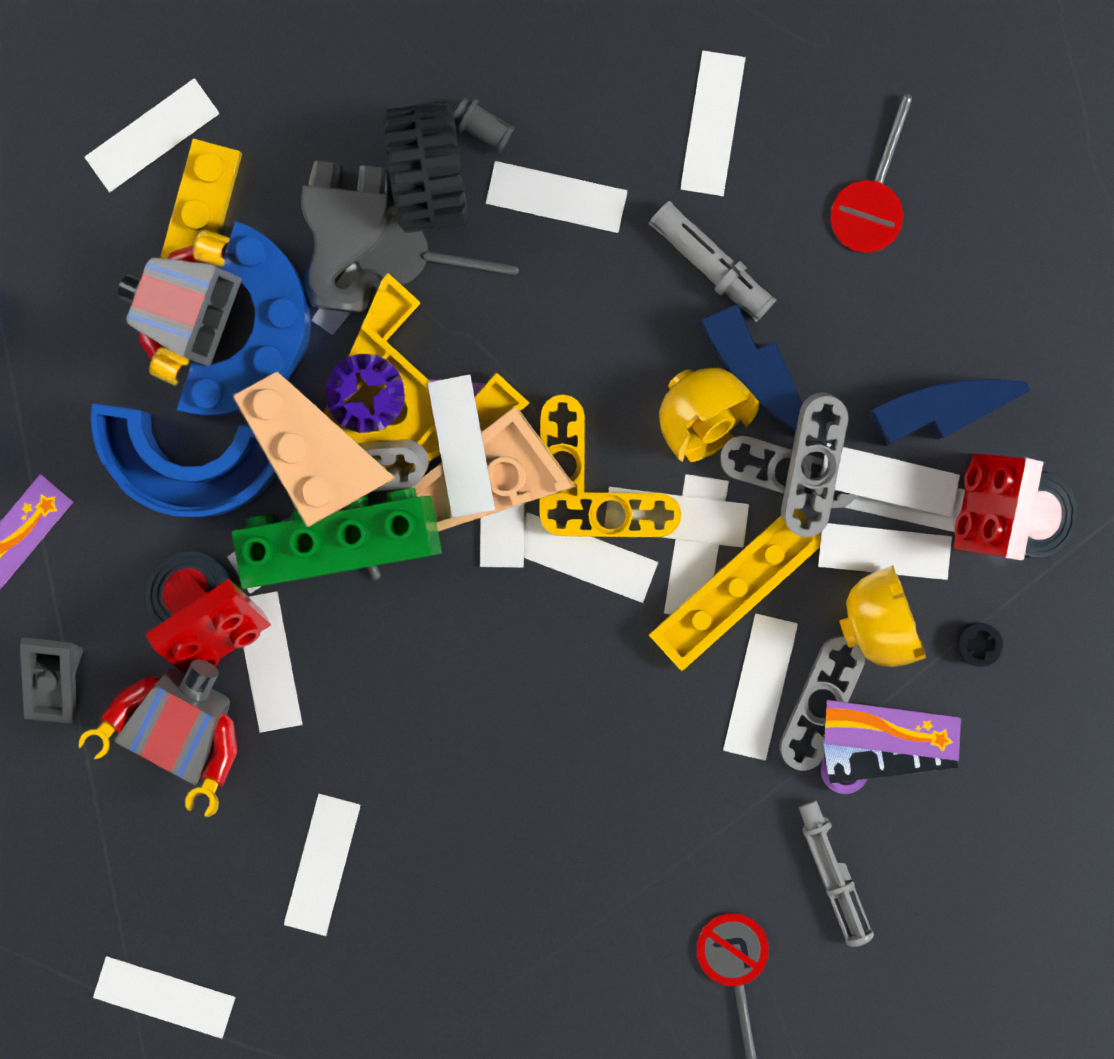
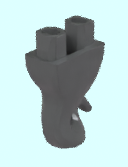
M315 161L310 175L309 186H302L301 199L302 213L312 231L315 242L314 252L305 272L304 288L311 306L314 308L364 313L371 297V291L374 288L378 291L384 276L374 269L362 270L356 274L346 289L337 288L335 278L342 271L370 253L381 242L390 227L394 200L389 196L388 171L382 167L360 166L357 191L341 190L343 166L334 162Z

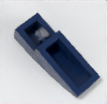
M738 304L702 319L699 325L714 354L726 371L735 375L759 401V407L779 424L796 434L802 401L776 342L757 349Z
M1001 379L964 380L931 386L902 395L867 411L885 446L900 440L927 424L930 425L938 440L1031 391L1025 381Z

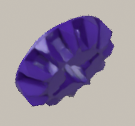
M357 354L341 361L331 372L325 392L328 409L337 422L358 433L380 431L392 423L399 415L405 397L404 384L397 369L386 359L372 354ZM356 373H360L361 378L365 379L368 386L375 384L377 386L386 385V388L379 390L380 393L373 396V408L375 411L373 414H370L369 408H365L362 401L355 403L353 401L345 403L344 399L351 397V394L357 391Z

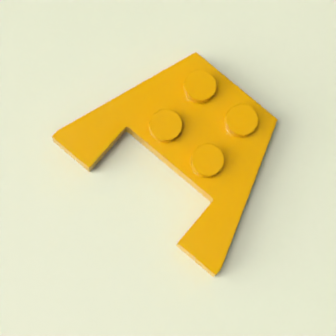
M387 273L382 279L348 357L357 354H372L390 362L399 372L404 384L405 397L402 409L397 418L380 431L358 433L340 425L329 411L328 406H326L324 414L357 444L408 439L420 444L425 449L428 460L431 461L441 454L428 389L430 381L387 342L388 338L419 306L420 302ZM356 373L357 391L352 393L351 397L344 399L345 403L362 401L365 408H369L370 414L375 413L373 396L380 393L379 390L386 388V385L377 386L375 384L368 386L365 379L361 378L360 373ZM495 373L474 396L481 432L514 407L522 410L529 404L498 373ZM400 455L395 463L381 466L385 469L390 466H402L404 473L407 474L415 464L406 462L404 455Z

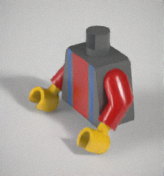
M206 230L198 234L194 245L171 252L167 259L151 258L147 261L142 277L135 274H127L119 284L118 295L120 300L131 304L127 316L128 325L140 331L139 343L151 360L150 374L174 386L178 382L176 374L182 364H188L189 359L210 367L242 278L217 267L224 266L225 260L221 258L222 248L225 243H229V237Z
M193 660L186 674L177 669L169 668L161 678L147 676L124 688L99 718L101 725L97 730L86 731L81 736L79 749L85 744L89 736L98 735L102 738L104 745L102 751L94 759L102 758L109 750V737L113 732L117 733L118 735L114 742L195 786L203 780L202 787L191 790L186 796V809L191 812L196 798L206 794L209 797L210 804L206 809L204 817L214 815L219 806L215 791L217 787H223L238 752L234 722L227 715L230 700L227 696L212 689L219 674L217 668L204 660Z

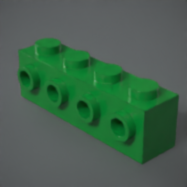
M416 488L386 493L387 503L371 506L369 505L368 497H362L308 528L297 509L292 510L294 520L276 523L274 514L245 519L246 529L231 531L241 589L442 554L432 496L417 497Z

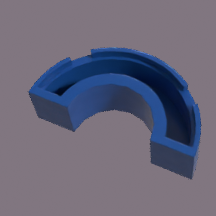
M235 221L224 256V266L221 269L242 278L241 282L250 292L255 308L254 328L244 348L229 360L212 364L210 367L191 363L177 410L196 416L226 417L241 414L233 396L275 372H278L290 382L303 361L310 338V303L304 284L293 263L271 240L255 229Z
M92 403V435L103 466L107 468L120 489L138 503L152 510L173 516L194 518L223 515L238 510L257 499L278 477L249 426L239 425L233 444L220 458L203 466L186 467L173 462L160 450L152 433L151 413Z

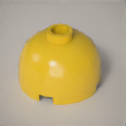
M704 368L693 372L688 369L676 375L668 385L669 391L665 395L659 411L661 433L668 446L680 461L683 462L685 455L690 462H696L722 449L726 442L734 438L732 433L728 432L740 421L747 428L759 410V401L735 375L721 368Z
M894 565L875 571L862 578L851 589L846 600L848 617L839 620L848 647L851 648L858 645L866 659L879 666L896 667L925 659L926 654L916 632V624Z

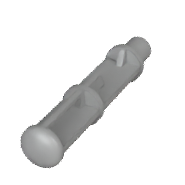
M817 800L802 804L798 808L805 823L803 834L807 839L826 888L827 896L830 898L846 939L845 942L850 947L865 945L871 941L874 933L870 928L846 863H837L826 835L832 825L827 818L822 816ZM851 891L854 895L859 911L865 923L866 930H863L858 914L852 902L851 896L849 894V892ZM835 898H837L839 901L844 917L852 935L850 937L847 934L846 928L840 916L839 910L834 900Z

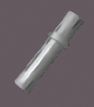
M671 201L664 204L648 223L716 285L714 290L720 296L725 293L755 323L777 301L776 298L772 297L745 272L747 267L741 261L738 263L734 262L696 225L689 221Z

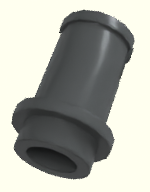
M464 97L454 113L455 126L458 127L456 132L461 134L462 131H465L500 154L512 135L515 126L506 123L478 106L480 102L478 99L475 98L472 102Z

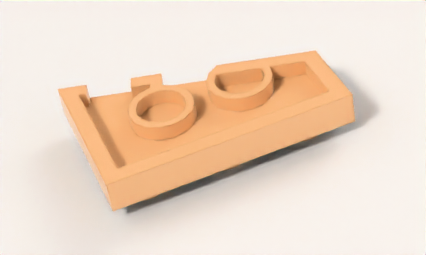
M278 372L233 396L234 401L307 528L394 480L395 477Z
M514 407L481 432L495 510L452 518L442 463L423 476L419 483L412 488H416L417 497L432 496L438 532L576 486L521 411Z

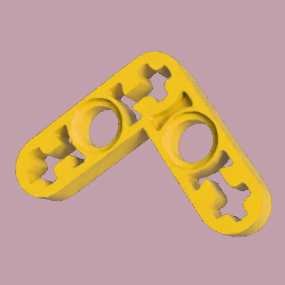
M568 395L553 396L546 401L540 416V439L552 455L562 451L573 455L577 467L573 476L570 477V480L576 487L540 498V519L544 528L553 535L574 537H663L673 533L679 526L682 515L680 506L669 495L661 493H584V409L576 399ZM561 403L567 404L569 412L577 413L576 421L569 422L567 425V438L578 436L577 447L563 443L548 447V436L558 438V424L549 421V414L557 412ZM582 499L592 500L588 514L592 527L591 530H581L583 519L568 520L566 528L559 529L557 528V521L548 517L549 510L556 509L560 500L567 501V508L571 510H583ZM641 500L639 510H653L656 501L665 502V509L674 512V519L666 521L662 530L655 529L654 522L651 520H638L641 530L631 531L629 527L632 522L633 513L629 501ZM605 501H616L624 508L625 519L621 526L616 529H606L597 521V509Z

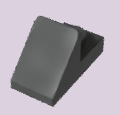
M22 637L20 657L24 719L73 724L77 712L75 673L83 653V648L70 642Z

